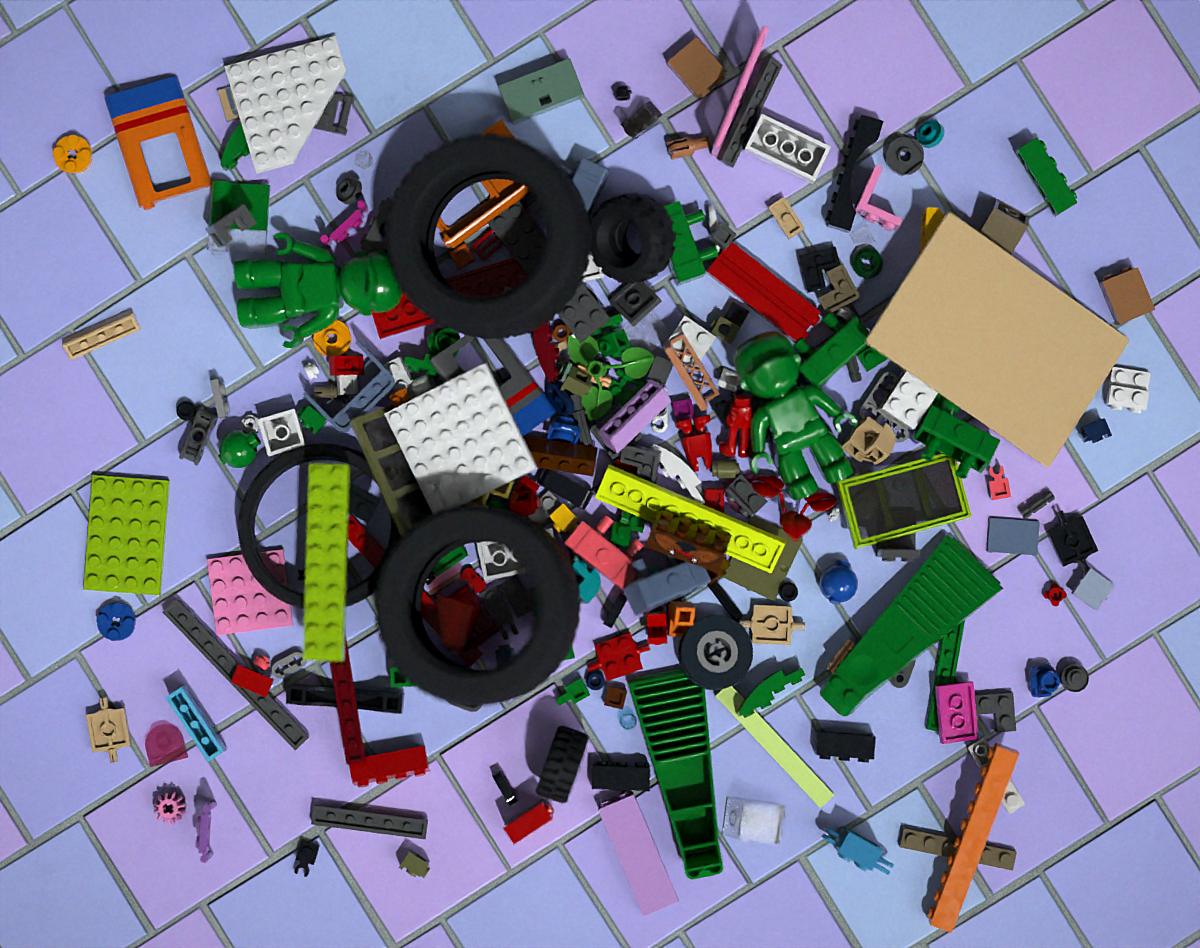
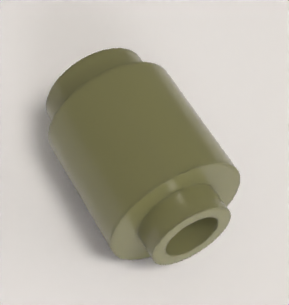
M717 459V461H712V477H717V479L736 478V474H739V463H736L735 459Z

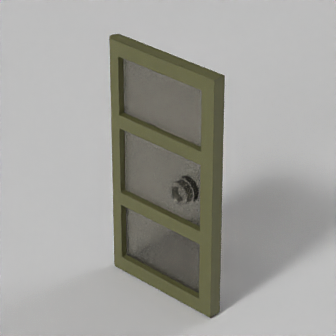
M392 404L354 418L349 422L401 536H404L405 532L414 524L417 525L420 520L433 515L384 415V413L394 409Z

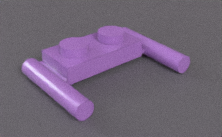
M216 801L207 803L203 807L205 812L197 819V828H200V835L196 837V848H199L198 853H203L200 857L202 863H206L214 855L209 850L211 810L217 806Z

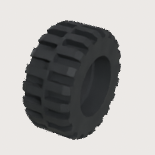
M564 725L558 726L535 791L539 796L562 804L567 803L589 740V736L586 733Z

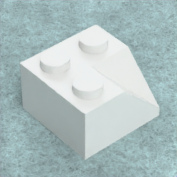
M687 316L683 317L670 336L672 338L683 332L700 361L716 339V336ZM681 339L672 345L675 349L683 350L685 343ZM685 355L683 363L692 366L694 358Z
M295 409L257 419L268 457L277 456L289 450L307 445L305 434Z

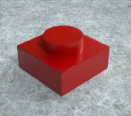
M524 475L514 491L534 490L536 493L540 485Z

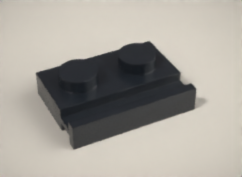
M350 482L349 513L369 523L381 498Z

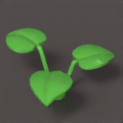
M574 335L568 336V351L571 360L577 366L579 364L585 367L588 366L589 374L594 376V380L599 386V389L592 386L588 395L584 393L581 399L583 409H586L585 412L591 421L603 417L613 404L611 391L602 390V384L599 380L600 377L606 374L607 369L625 367L627 376L639 379L649 372L654 361V355L650 351L639 347H631L621 355L624 364L605 365L593 359L599 354V345L595 338L590 336L582 343H579Z

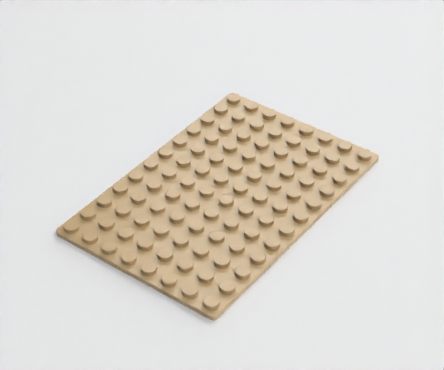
M947 213L867 336L866 343L1045 467H1049L1126 348L1129 339L954 214Z

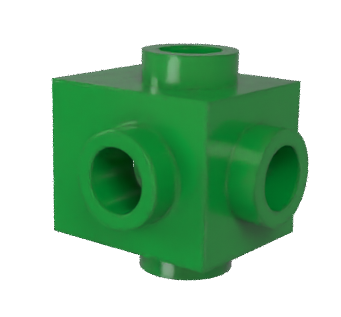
M613 329L602 333V338L597 339L603 358L611 356L612 359L623 355L621 351L631 347L624 329L616 332Z

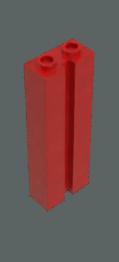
M733 242L730 243L727 249L721 252L706 271L709 276L795 343L802 338L805 339L809 334L807 329L810 325L814 327L821 319L818 316L821 311Z

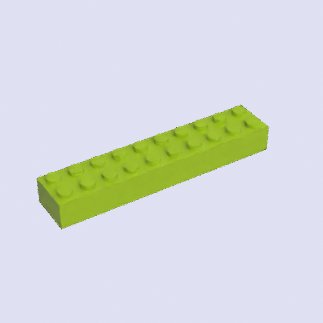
M309 464L303 660L345 661L350 465Z

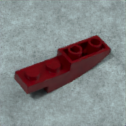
M549 321L534 330V343L540 365L551 383L554 382V379H558V367H555V359L559 360V348H556V343H548L553 337V329L549 328Z

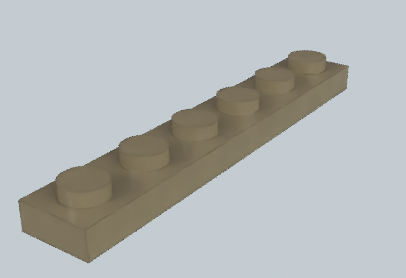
M903 828L899 847L949 857L950 854L954 853L955 847L953 845L956 838ZM985 845L978 864L1013 871L1017 852Z

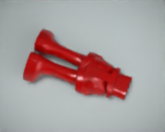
M736 395L735 400L731 404L730 412L726 416L729 434L727 440L720 442L719 451L728 457H734L736 454L738 429H741L738 456L740 458L749 457L752 452V444L748 440L752 417V404L750 403L749 396Z

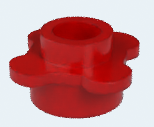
M1053 583L1051 588L1044 592L1043 596L1045 599H1049L1053 606H1058L1059 602L1066 598L1067 593L1060 589L1058 584Z

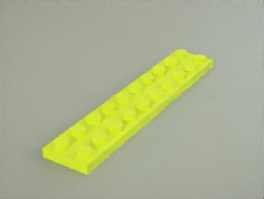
M610 464L595 496V499L654 523L657 513L661 509L663 511H670L672 514L680 517H686L696 523L706 524L710 528L725 531L727 534L732 535L726 555L769 573H772L787 541Z

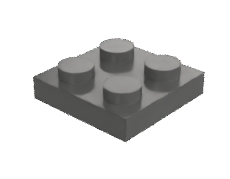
M643 281L632 284L628 283L609 300L610 304L633 327L662 302Z

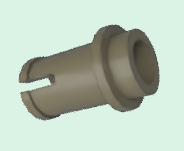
M334 384L325 387L314 386V392H322L314 394L315 399L331 398L334 400L339 396L337 386H334Z

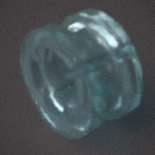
M626 712L621 715L620 725L623 729L631 730L636 726L637 719L633 713ZM626 716H631V720L634 723L626 726V723L623 722L624 717L627 719Z

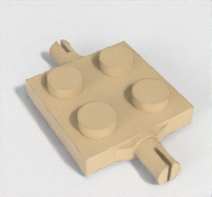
M753 605L751 620L740 619L739 623H747L740 624L742 627L751 628L752 643L791 645L793 630L805 631V627H797L805 626V622L793 621L792 606Z
M107 697L99 698L101 710L86 715L92 753L99 751L109 752L110 763L118 762L116 750L132 745L125 707L119 709L108 708Z

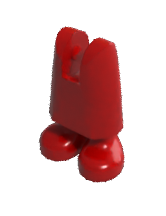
M710 415L693 418L697 435H693L691 419L674 422L675 427L682 430L685 437L681 438V442L693 472L699 471L698 457H704L706 470L712 468L710 432H705V426L711 420Z

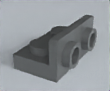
M742 474L725 489L727 492L725 497L732 504L736 502L740 506L738 510L745 517L749 515L752 518L768 502L753 489L752 485Z

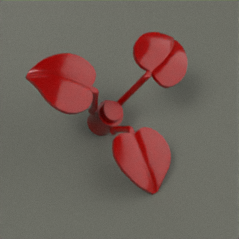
M764 474L753 477L749 481L753 489L761 496L774 497L779 494L782 515L779 521L782 529L795 542L809 532L812 527L811 520L803 515L808 506H811L814 511H826L837 502L835 496L827 491L818 489L815 493L804 498L807 503L803 506L800 514L793 510L786 513L783 493L781 491L784 488V483L781 479L773 475Z

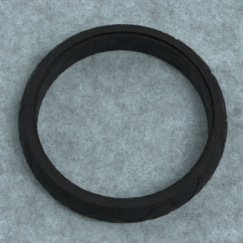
M327 443L310 444L281 454L256 475L246 491L241 504L238 520V537L241 552L248 569L267 592L286 604L297 608L305 609V593L292 590L280 583L269 572L259 555L255 540L257 509L269 486L280 475L290 468L308 461L336 460L362 470L377 484L365 455L346 446ZM383 469L392 492L398 490L391 477ZM398 497L396 498L397 503L406 520V514L402 498ZM391 512L390 538L385 554L375 570L366 579L347 590L346 607L366 599L376 590L382 565H385L387 555L390 550L394 549V544L401 537Z

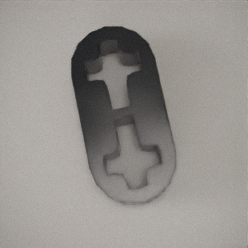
M620 592L603 623L609 628L613 627L627 601L625 594Z
M498 770L493 773L492 777L509 806L518 802L502 771Z

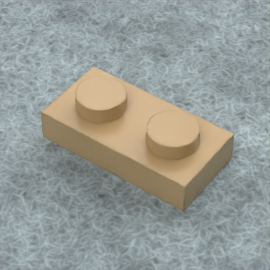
M785 197L768 207L788 240L805 230Z

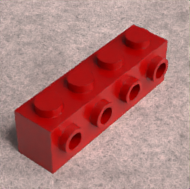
M425 746L367 756L366 762L349 764L352 783L354 786H358V788L367 787L372 782H377V784L387 783L388 779L393 778L404 780L409 775H415V777L424 776L426 772L430 771Z

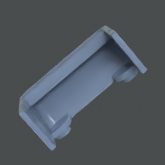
M358 340L355 343L370 358L364 366V373L371 380L343 407L336 400H329L321 406L309 393H303V396L341 432L349 431L352 428L349 421L367 414L395 385V379L391 373Z

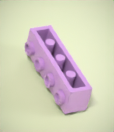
M651 379L598 431L604 444L616 453H619L671 402L665 388Z

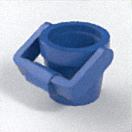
M556 416L555 422L550 424L546 438L577 444L581 428L574 426V419Z
M1050 665L1030 668L1029 678L1032 697L1052 696V692L1058 689L1060 678L1056 671L1049 669Z

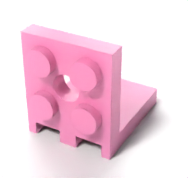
M875 165L855 207V211L857 214L864 216V220L874 224V222L882 224L881 227L885 230H896L900 226L902 218L868 204L883 169Z

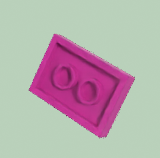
M966 681L935 686L940 743L947 744L979 739L974 682Z

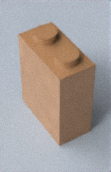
M697 37L667 62L668 67L696 99L700 96L702 98L706 97L711 92L710 88L714 84L718 86L726 79L724 76L727 71Z
M1131 266L1120 270V275L1114 276L1112 273L1103 277L1104 281L1099 283L1116 326L1156 310L1138 267L1134 269Z

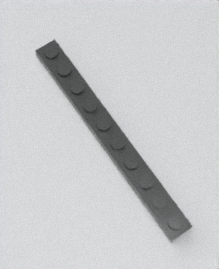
M175 599L163 611V614L231 683L236 668L240 663L178 599ZM231 683L294 750H297L310 737L269 694L267 697H263Z

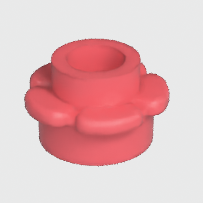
M264 655L254 656L255 660L252 663L259 669L266 671L268 667H271L269 664L270 660Z

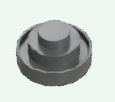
M353 176L345 178L337 189L338 200L346 205L354 203L361 195L362 184L360 180Z
M1069 664L1061 671L1060 683L1067 691L1080 692L1088 685L1089 674L1083 666Z

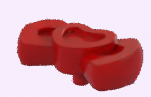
M472 567L463 569L460 578L467 580L473 586L474 593L483 592L486 588V581L478 577Z

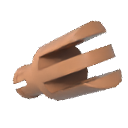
M688 136L667 141L666 144L669 148L671 160L691 156L696 150L710 148L709 136L696 139Z

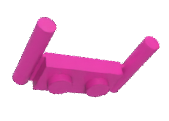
M364 201L357 203L359 210L357 209L329 235L330 237L326 235L321 236L320 240L327 247L332 245V240L336 243L338 241L343 242L349 236L348 232L352 228L357 229L363 223L362 219L364 216L362 213H367L369 210Z

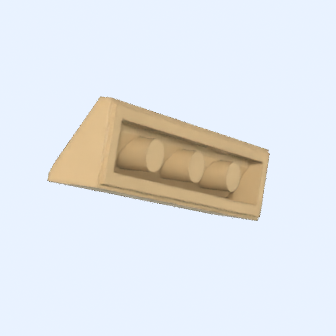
M129 309L63 338L62 345L70 360H73L137 332L141 328L133 310Z

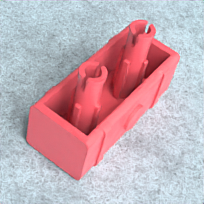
M605 514L594 528L582 521L564 545L590 566L596 568L611 584L616 585L624 592V589L631 585L637 577L632 563H634L635 556L644 545L634 538L625 552L615 547L603 536L611 524L614 523Z

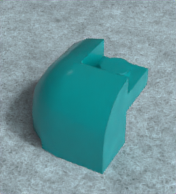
M574 555L569 560L577 577L576 580L580 591L579 600H581V604H588L600 589V574L596 568H588L577 555Z

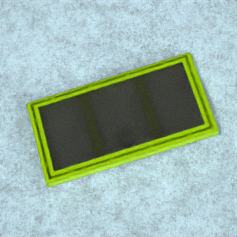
M944 454L933 456L932 461L920 459L836 482L854 549L970 518L971 512L962 479L955 474L958 469L957 461Z

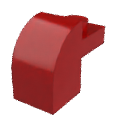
M666 604L647 612L648 644H667Z

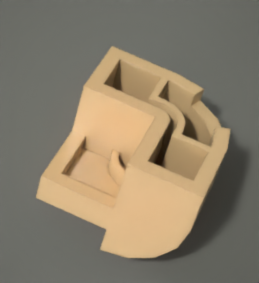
M868 416L864 420L861 419L857 426H854L841 447L857 461L862 463L864 460L873 462L876 465L887 458L892 452L896 442L895 434L887 423L881 426Z

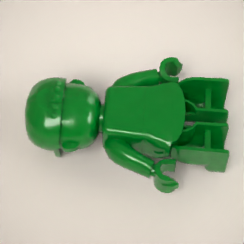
M280 232L275 234L274 237L280 241L286 239L287 247L284 250H277V255L286 256L294 252L312 260L314 263L299 264L283 262L277 259L236 260L234 263V278L239 289L250 291L280 287V295L238 299L237 316L241 327L247 329L276 327L288 323L290 319L317 313L316 316L300 325L299 328L290 325L283 326V330L294 332V339L283 343L282 346L292 349L302 344L304 338L331 326L337 320L339 309L344 306V302L352 309L358 310L360 314L370 316L373 310L374 313L392 310L400 303L402 297V290L392 274V267L389 265L388 253L375 251L369 252L368 255L366 251H359L355 254L354 258L346 261L342 268H340V266L336 265L332 253L326 248L295 240L294 237L287 233Z
M777 331L765 332L746 340L736 349L734 355L735 370L739 377H743L739 382L741 387L751 391L756 396L765 398L760 402V407L753 412L750 421L752 452L748 458L749 467L757 474L759 468L756 466V462L761 457H764L769 465L773 464L771 457L764 451L766 429L769 428L774 451L776 452L774 461L778 474L784 483L787 494L792 500H799L810 496L819 489L802 453L803 449L807 447L811 449L823 479L829 484L839 482L854 472L839 441L821 421L813 405L818 406L829 416L833 417V426L838 433L842 431L839 423L843 418H848L852 426H857V419L852 413L842 410L820 387L815 385L801 387L795 384L799 375L798 367L801 365L800 356L796 353L793 354L795 350L792 343L784 334Z

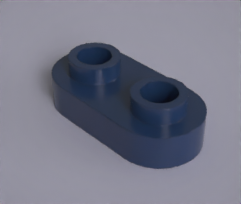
M557 381L548 383L545 388L546 396L559 415H571L574 411V402L565 390H560L562 385Z

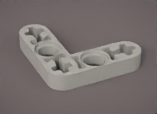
M887 372L880 377L860 407L859 417L863 420L865 419L863 409L867 410L870 408V413L874 416L879 413L880 416L875 420L877 423L881 418H886L890 427L894 423L896 425L894 429L897 431L903 430V438L899 437L897 439V434L894 432L895 440L899 443L908 438L909 432L907 428L878 409L888 394L883 389L878 388L879 384L881 387L884 386L886 382L884 377L888 378L891 376V381L894 383L897 380V376L894 373ZM887 385L886 390L890 391L893 385ZM876 391L883 394L881 402L873 400V394Z

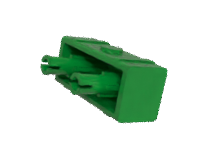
M680 201L663 206L667 210L665 212L666 215L672 218L674 223L672 229L673 232H676V240L673 242L675 251L668 263L676 286L704 277L706 272L702 262L718 257V252L715 245L700 251L696 247L689 226L705 221L702 209L685 215Z
M832 312L829 313L822 321L834 333L817 350H813L803 338L794 345L805 357V361L798 367V373L809 385L817 387L825 385L831 377L868 345L866 338L870 332L856 316L842 325Z
M932 404L923 415L913 436V439L926 445L921 454L924 460L932 461L937 450L960 462L955 474L962 479L967 478L970 468L982 473L990 464L1000 442V439L990 435L987 431L984 432Z

